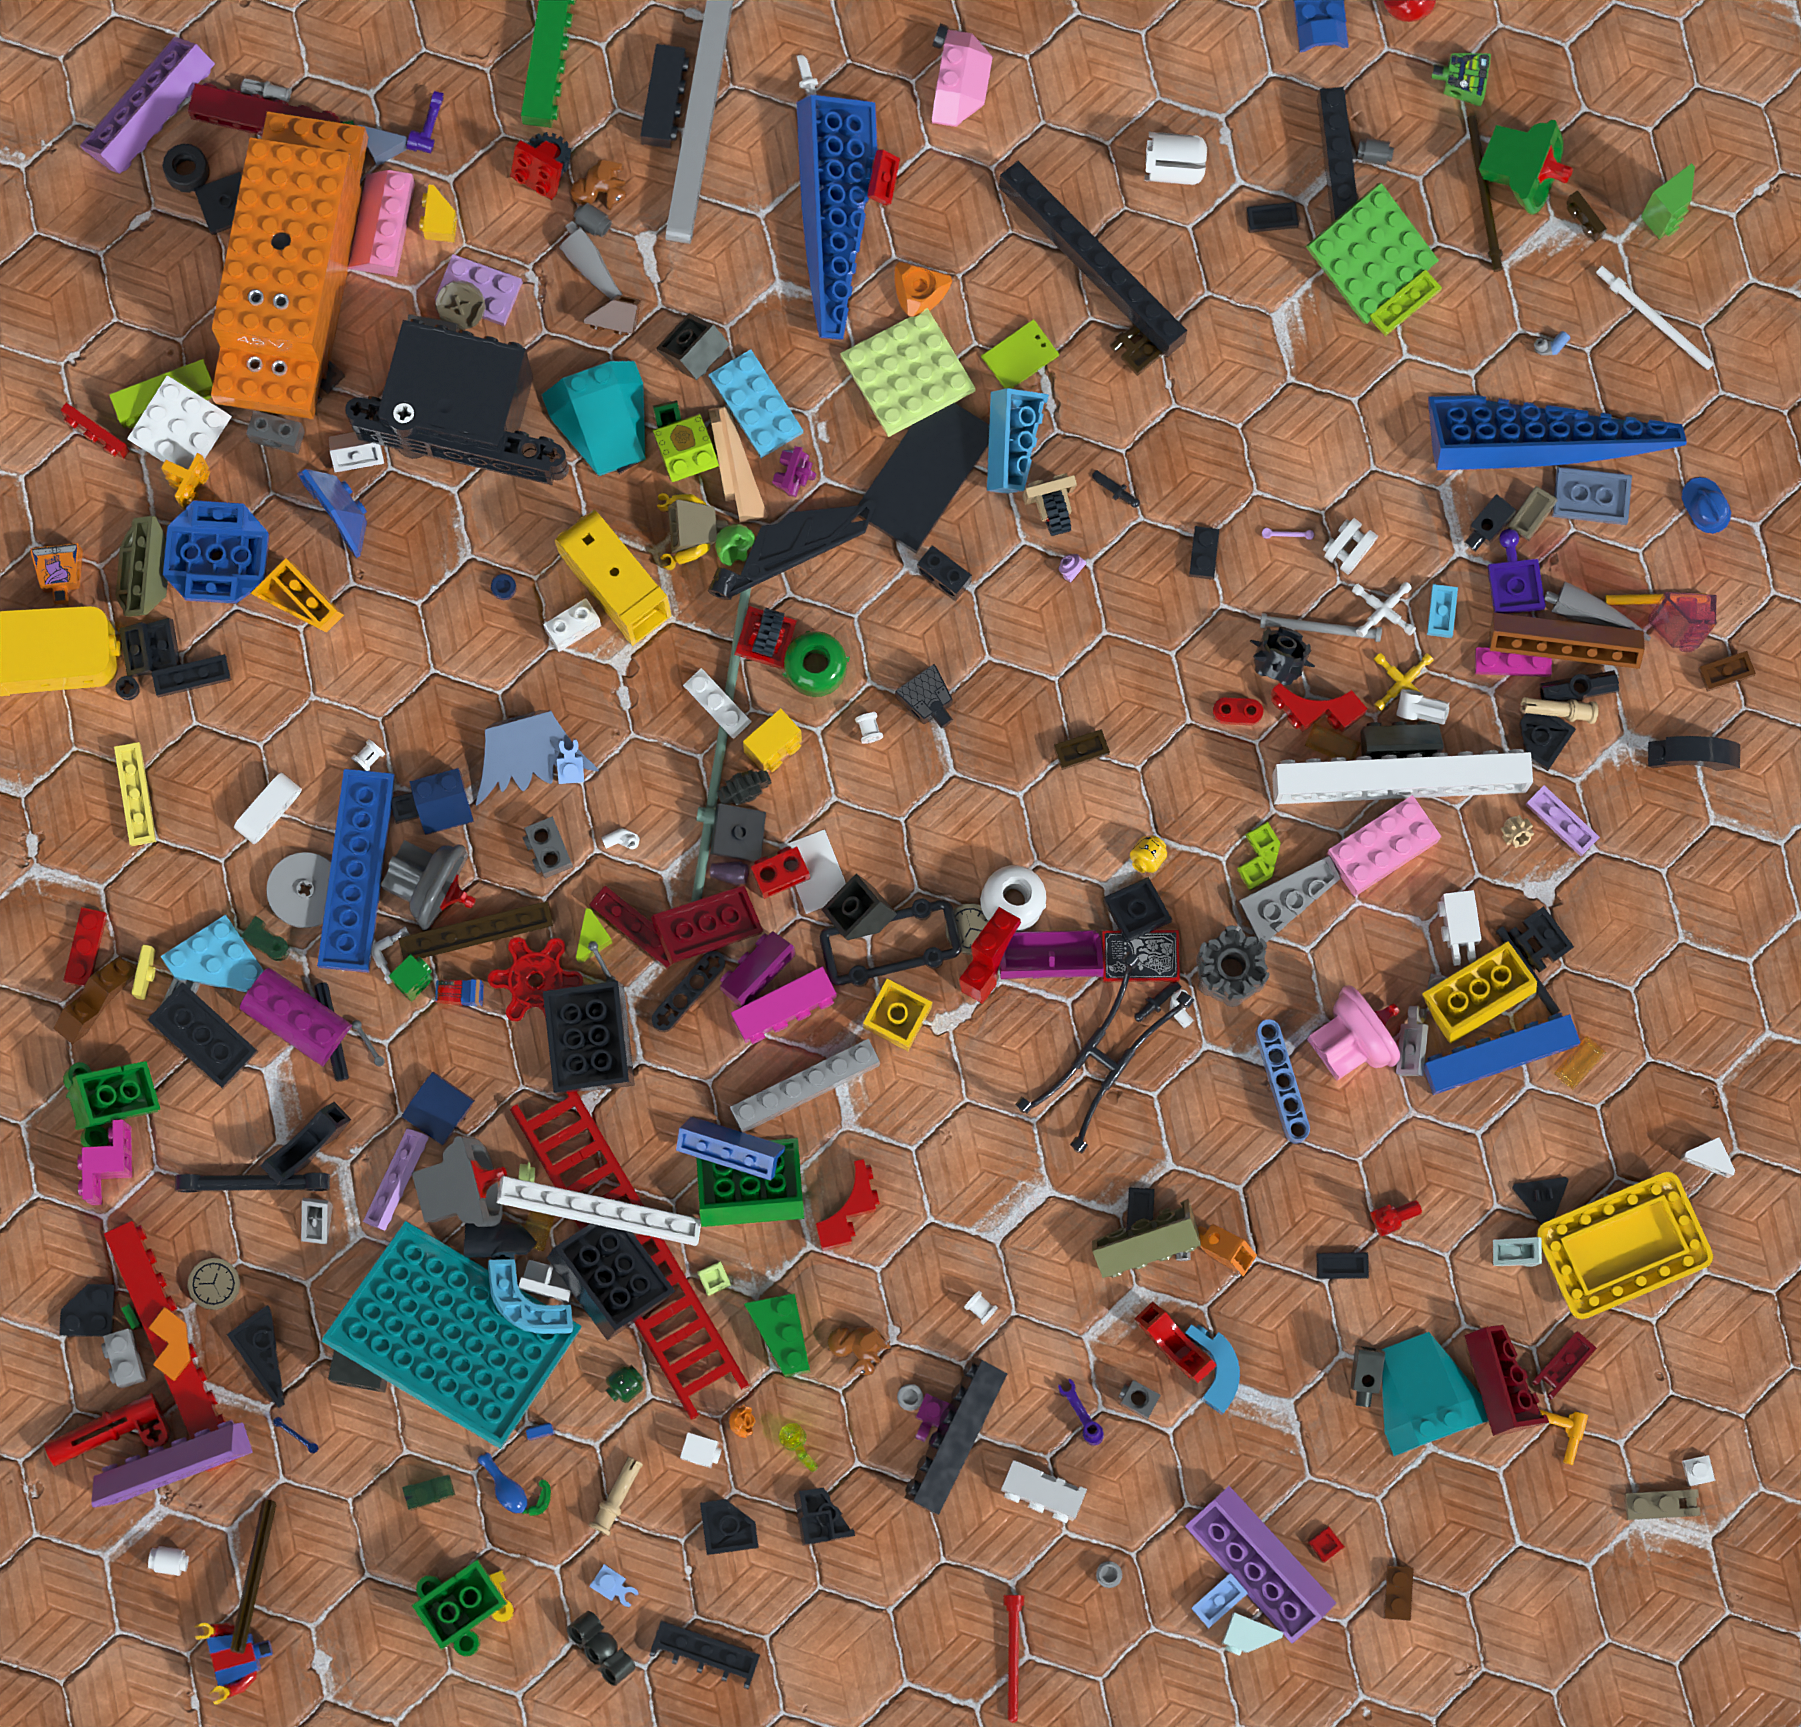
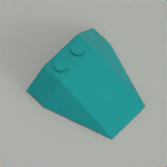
M635 361L606 362L564 377L541 394L550 419L598 477L616 471L623 466L646 460L644 384Z
M1430 1332L1382 1349L1385 1352L1382 1372L1384 1433L1394 1457L1459 1431L1489 1422L1481 1394Z

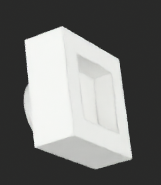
M1709 1455L1682 1461L1688 1487L1715 1481Z

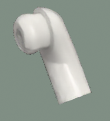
M624 828L617 829L601 837L606 849L615 844H620L629 849H635L639 845L637 834Z
M1179 989L1172 994L1169 1010H1172L1179 1004L1176 999L1182 991L1187 993V991ZM1183 1008L1173 1016L1184 1029L1194 1021L1185 1011L1186 1008Z

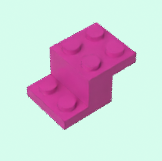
M113 1120V1127H109V1142L113 1143V1146L82 1147V1154L78 1155V1169L82 1170V1180L78 1181V1193L90 1205H102L101 1179L132 1178L131 1126L124 1120Z

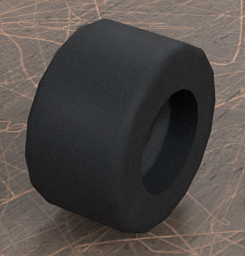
M183 143L175 145L168 150L163 159L162 167L167 181L174 189L180 192H193L194 188L204 185L208 180L210 169L203 152L192 144ZM193 161L196 167L191 174L185 176L178 174L177 167L180 163Z

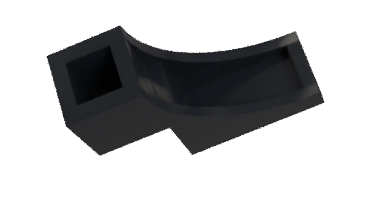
M332 1102L319 1110L313 1119L294 1138L265 1159L260 1166L277 1184L283 1182L307 1167L321 1148L337 1139L352 1119L335 1102Z

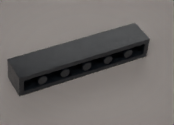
M1344 87L1319 89L1317 97L1331 223L1358 201Z
M972 1358L966 1364L963 1370L964 1376L960 1384L952 1392V1401L949 1407L941 1414V1423L937 1431L929 1439L928 1450L918 1461V1470L914 1478L906 1486L904 1499L937 1515L940 1514L1008 1373L977 1358Z

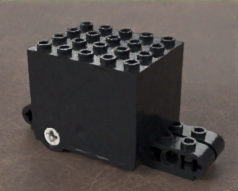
M418 319L403 320L382 399L374 396H368V399L356 397L349 400L345 407L346 415L358 440L398 449L407 458L417 459L425 455L553 485L554 480L565 478L569 471L565 450L561 445L554 443V440L551 438L540 436L537 439L529 437V434L519 431L533 382V375L526 348H523V345L516 342L505 344L498 342V339L491 336L480 338L465 330H460L458 333L450 331L448 327L443 325L428 326Z

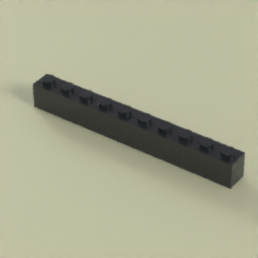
M1019 160L1000 175L999 189L1166 357L1170 356L1185 343L1188 330Z

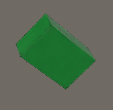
M128 1304L121 1308L133 1330L142 1326L132 1305Z

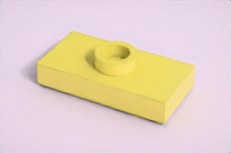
M143 945L141 947L132 988V995L136 999H146L149 981L152 982L154 980L155 967L153 962L156 950L152 946Z

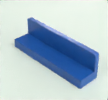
M690 1117L679 1128L676 1151L768 1180H772L775 1176L777 1158L785 1150L784 1145L695 1117Z

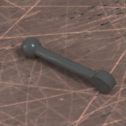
M591 941L588 944V948L596 956L606 976V982L616 981V978L608 971L597 949L598 944L595 941Z
M354 1020L352 1028L358 1031L375 1058V1065L378 1067L383 1066L385 1063L384 1058L379 1056L361 1028V1022Z

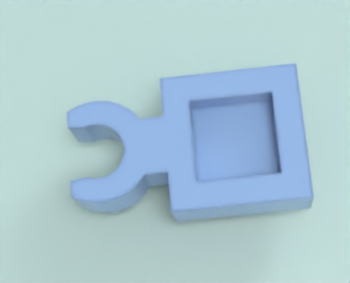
M563 739L559 741V749L564 754V757H557L558 783L584 782L582 756H575L578 750L577 739H573V747L571 749H566Z
M603 1565L589 1586L611 1601L616 1595L619 1596L620 1602L626 1607L631 1606L625 1600L626 1593L639 1594L633 1587L625 1588L622 1586L626 1578L606 1565Z

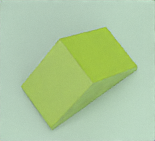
M588 908L585 911L576 955L577 962L580 963L594 956L593 951H590L588 948V944L591 941H595L598 944L597 949L599 952L612 944L610 936L593 911Z

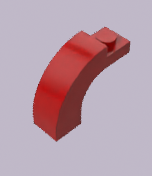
M1153 1301L1134 1318L1155 1345L1187 1377L1194 1379L1197 1383L1217 1366L1207 1354L1188 1339L1169 1315Z

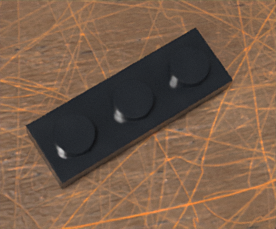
M225 654L151 672L158 698L232 680Z

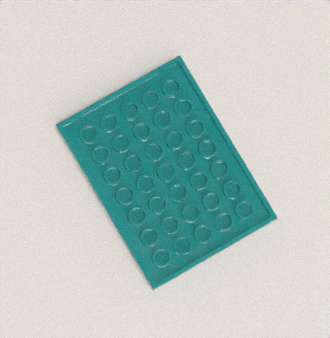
M405 1221L325 1333L322 1342L497 1448L502 1449L580 1332L582 1326L573 1321L572 1333L541 1334L529 1332L513 1325L499 1312L494 1304L487 1269ZM520 1290L522 1295L532 1303L547 1306L546 1304L542 1303L541 1301L537 1300L536 1298L532 1297L526 1292Z

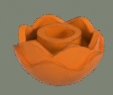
M740 1405L730 1414V1429L739 1437L747 1438L748 1435L753 1434L752 1427L755 1424V1417L751 1414V1407Z

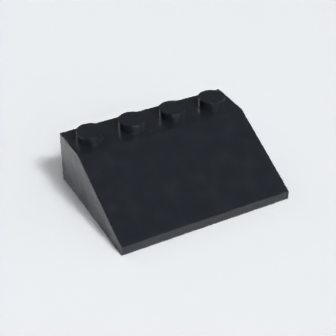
M619 981L543 991L553 1092L605 1090L635 1086L624 985Z
M591 1223L555 1246L547 1256L549 1262L607 1341L628 1328L675 1292L633 1232Z

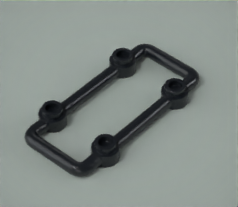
M920 898L913 902L912 907L895 910L897 915L890 921L913 916L919 920H926L931 916L932 912L943 910L951 941V949L941 951L939 948L930 947L922 956L869 969L856 965L850 969L848 974L840 976L837 973L829 937L839 934L843 935L834 925L824 928L820 933L819 941L830 982L837 986L852 983L854 986L862 987L868 983L870 978L924 965L931 969H936L943 964L944 960L957 957L961 953L962 943L951 903L946 900L929 902L924 898Z

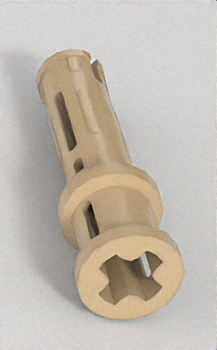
M1524 697L1521 701V705L1526 706L1520 708L1521 712L1525 714L1565 717L1570 722L1584 720L1589 724H1594L1598 717V705L1593 701L1579 703L1575 699H1570L1567 702L1527 697Z
M630 1457L627 1458L607 1500L600 1502V1510L595 1520L588 1525L607 1536L611 1534L609 1530L615 1518L621 1515L620 1506L640 1468L643 1466V1464L636 1461L632 1470H630L634 1463V1459Z

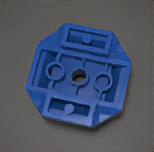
M193 501L167 527L163 576L186 601L237 604L248 596L266 577L269 533L243 503ZM214 552H223L220 560H211Z

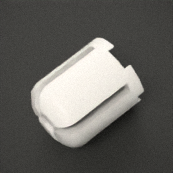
M1149 132V138H1153V140H1147L1145 162L1146 172L1150 174L1144 175V181L1195 185L1202 180L1205 175V162L1207 159V146L1203 138L1196 135Z

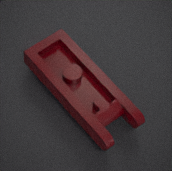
M1576 1331L1531 1383L1536 1386L1543 1379L1553 1388L1547 1395V1398L1552 1400L1597 1348L1579 1331Z

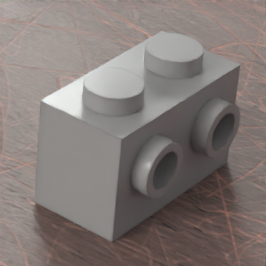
M125 1329L103 1336L105 1343H102L101 1347L105 1359H110L112 1368L108 1369L112 1384L116 1383L118 1387L125 1388L147 1381L134 1332L130 1329Z

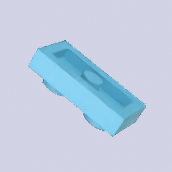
M1432 585L1427 635L1452 638L1458 587Z

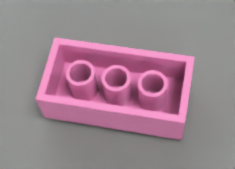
M1412 795L1330 848L1326 857H1331L1339 876L1355 897L1438 843L1441 835Z

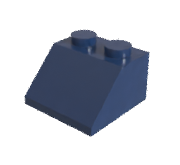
M459 768L409 781L425 835L474 822Z

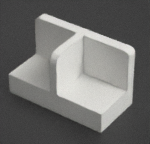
M532 1260L528 1261L524 1277H521L519 1283L520 1290L566 1303L571 1302L573 1293L552 1264L547 1265Z

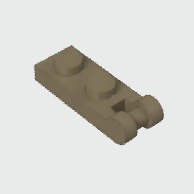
M1698 1489L1624 1494L1627 1520L1701 1516L1700 1508H1697ZM1686 1498L1687 1508L1680 1509L1679 1499Z

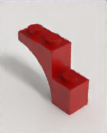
M1279 683L1272 689L1270 694L1272 696L1271 701L1279 710L1283 709L1288 715L1287 720L1295 729L1299 728L1302 732L1326 714L1328 716L1326 719L1331 727L1335 730L1339 729L1343 733L1362 718L1368 710L1352 690L1335 699L1315 701L1297 696Z
M998 907L971 945L973 960L959 978L962 993L981 1004L985 1002L997 985V973L1000 962L1011 938L1021 924L1020 918Z
M864 1159L854 1161L855 1182L848 1201L835 1215L816 1223L822 1251L852 1244L851 1237H856L853 1222H847V1219L876 1212L875 1205L880 1204L877 1190H871L869 1180L874 1179L871 1165H865Z

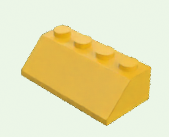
M1508 941L1422 993V996L1436 1025L1451 1044L1534 994L1537 988V981Z

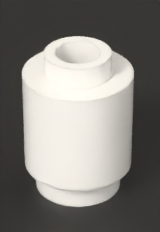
M163 1546L152 1548L149 1555L148 1568L154 1569V1572L180 1576L182 1571L187 1570L189 1556L185 1555V1550Z

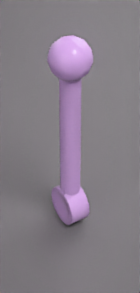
M1265 528L1262 531V536L1265 539H1269L1271 536L1305 537L1310 540L1314 537V532L1312 530H1307L1306 532L1271 531V529Z

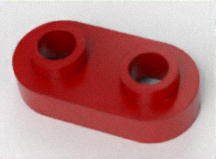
M1221 698L1214 704L1212 713L1214 719L1221 724L1252 726L1260 722L1264 710L1262 704L1255 699ZM1228 706L1230 712L1227 714L1223 713L1221 708ZM1252 707L1255 709L1256 713L1250 715L1247 713L1246 709Z

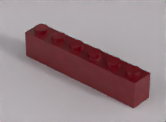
M195 83L188 107V113L192 120L263 136L267 112L340 123L339 117L331 111L323 110L322 112H317L308 106H291L279 99L270 101L265 100L263 96L257 94L248 96L231 88L227 90L217 89L215 85L210 83H203V85Z

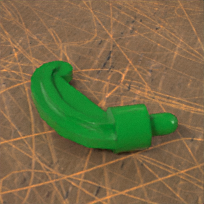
M546 1480L539 1481L542 1491L537 1504L529 1506L522 1514L538 1516L543 1514L548 1508L551 1500V1488Z

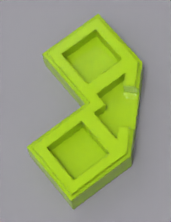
M1268 822L1245 835L1257 854L1256 858L1237 868L1249 891L1267 882L1273 876L1281 843Z

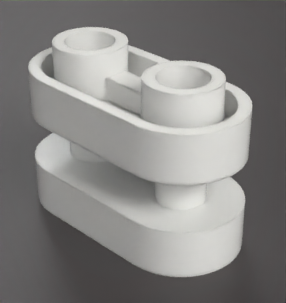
M1355 518L1351 521L1346 519L1338 530L1341 533L1336 540L1331 538L1323 549L1326 552L1324 557L1331 563L1337 558L1344 562L1340 569L1347 575L1353 571L1378 538V535L1371 530L1366 535L1361 533L1359 529L1362 523ZM1354 539L1358 542V545L1349 554L1344 549Z

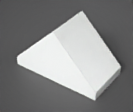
M1720 1138L1687 1151L1680 1159L1726 1178L1732 1177L1735 1172Z

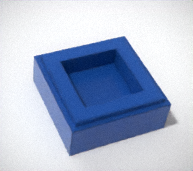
M550 1423L526 1430L529 1441L555 1434L553 1425Z

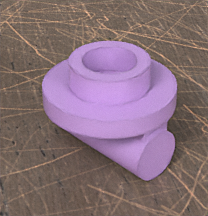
M1078 554L1066 555L1060 562L1059 571L1071 583L1087 563Z

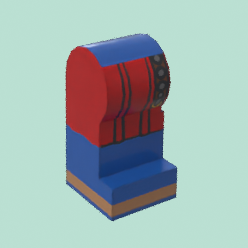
M482 980L436 981L435 1002L483 1007L484 983Z

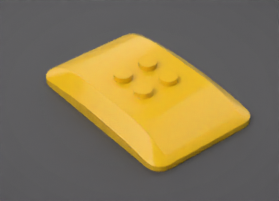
M1671 1172L1661 1173L1547 1221L1537 1230V1237L1541 1238V1248L1571 1314L1577 1319H1587L1705 1269L1713 1261L1712 1250L1681 1181L1677 1175Z

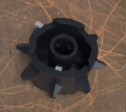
M1279 627L1278 630L1271 631L1268 628L1266 631H1263L1260 641L1250 640L1251 643L1258 647L1253 656L1256 665L1254 670L1260 676H1268L1271 679L1278 680L1283 685H1291L1294 680L1302 676L1304 666L1315 667L1314 664L1307 660L1312 651L1310 644L1306 645L1302 641L1303 635L1293 629Z

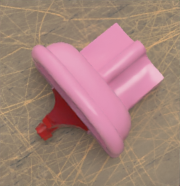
M1346 985L1340 991L1339 998L1333 1006L1335 1018L1311 1034L1307 1040L1336 1081L1364 1062L1375 1068H1382L1386 1065L1394 1067L1400 1060V1052L1385 1026L1389 1018L1395 1017L1399 1013V1009L1393 1003L1385 1009L1373 1011L1368 1002L1353 986Z

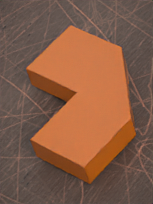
M164 1307L149 1329L169 1344L153 1365L175 1381L191 1361L187 1323Z

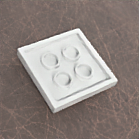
M167 375L127 439L163 462L168 460L185 469H189L197 453L203 455L204 459L207 457L232 416Z

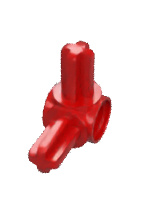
M1414 1200L1397 1208L1393 1205L1391 1206V1204L1372 1211L1370 1215L1379 1236L1382 1237L1401 1229V1222L1421 1215L1422 1209L1419 1202Z

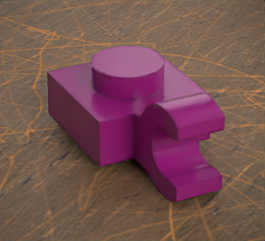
M926 1393L916 1415V1419L922 1421L915 1438L925 1442L931 1427H939L941 1414L950 1404Z

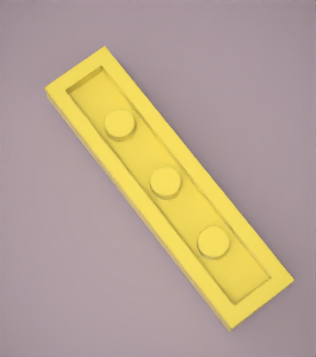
M138 742L116 746L114 749L129 843L131 846L156 842L141 744Z

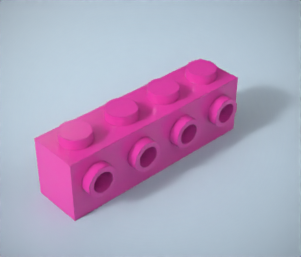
M821 967L731 1012V1016L745 1044L750 1041L752 1044H755L765 1038L764 1034L772 1030L776 1033L788 1027L787 1022L795 1018L798 1021L809 1017L811 1015L810 1011L817 1007H820L822 1010L831 1006L834 1003L833 999L837 998V995L825 970Z

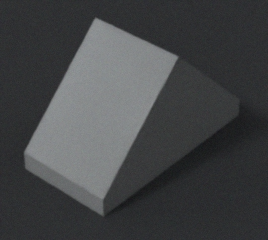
M310 1198L302 1199L301 1241L327 1244L333 1208L329 1201Z

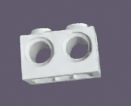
M585 598L543 625L545 632L558 652L599 628L601 622L589 601Z

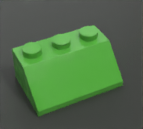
M1692 163L1652 193L1641 215L1643 221L1659 239L1664 235L1668 237L1673 235L1680 228L1679 224L1684 220L1683 216L1689 211L1687 208L1692 200L1695 166Z

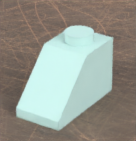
M1233 1613L1221 1643L1227 1645L1226 1651L1240 1656L1241 1652L1248 1653L1282 1638L1284 1633Z

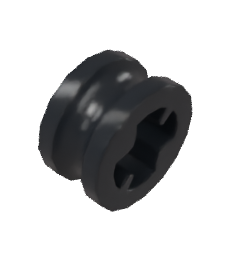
M131 676L121 677L115 685L117 694L122 699L128 701L135 699L140 691L139 684ZM127 682L131 686L134 685V689H130L129 694H126L124 690L121 691V688H124Z

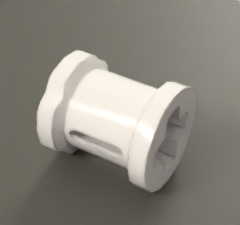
M876 712L863 714L855 719L861 729L863 736L861 742L863 744L872 743L883 738V733L879 732L876 722L878 717Z
M368 739L366 741L367 745L357 755L351 757L365 771H370V766L378 757L385 755L373 741Z
M978 1291L964 1308L966 1310L970 1309L981 1319L980 1323L984 1325L998 1307L996 1305L992 1306L981 1296L982 1292Z

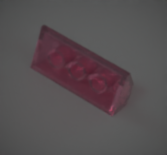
M1665 592L1649 615L1648 623L1672 648H1679L1681 652H1693L1699 648L1716 625L1717 595Z

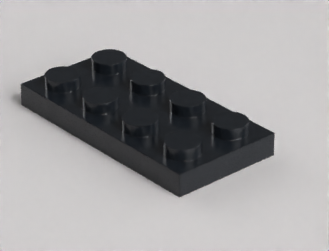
M183 982L147 1019L222 1089L258 1053L247 1040Z

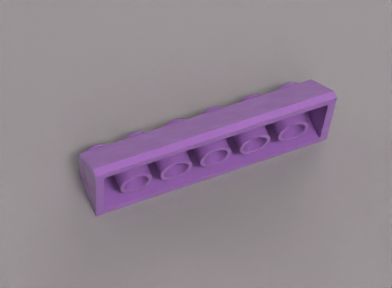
M174 37L83 141L80 147L111 171L120 174L127 170L132 163V159L147 147V142L153 135L162 130L164 122L178 111L179 105L185 98L192 95L195 83L198 84L201 80L205 79L210 74V69L215 63L197 44Z
M233 1420L219 1424L216 1431L210 1432V1429L202 1430L195 1433V1438L187 1441L186 1438L178 1439L171 1442L172 1447L164 1450L163 1446L149 1450V1456L144 1458L137 1455L125 1459L126 1464L120 1467L117 1464H112L102 1468L103 1473L94 1476L92 1507L120 1503L253 1453L244 1424H234Z
M1230 1486L1222 1491L1185 1526L1228 1574L1231 1573L1247 1591V1595L1284 1633V1636L1291 1643H1294L1322 1619L1336 1604L1333 1598Z

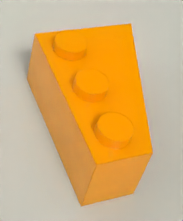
M287 558L250 593L326 633L344 616L296 564Z

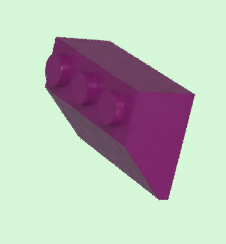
M774 931L769 935L763 934L755 943L757 948L751 954L747 951L738 960L740 965L733 972L731 970L727 971L720 979L722 982L720 990L739 1008L749 1004L795 957L794 946Z

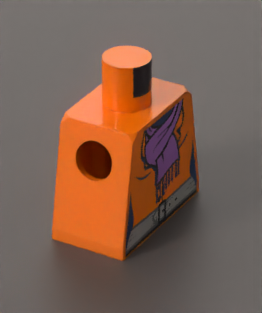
M75 543L31 548V555L41 589L46 593L53 592L54 604L68 603V590H75L80 587L83 550L80 545Z

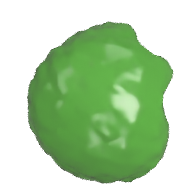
M732 524L720 530L715 543L717 555L724 565L732 566L736 560L745 561L747 559V550L755 542L752 530L740 524Z

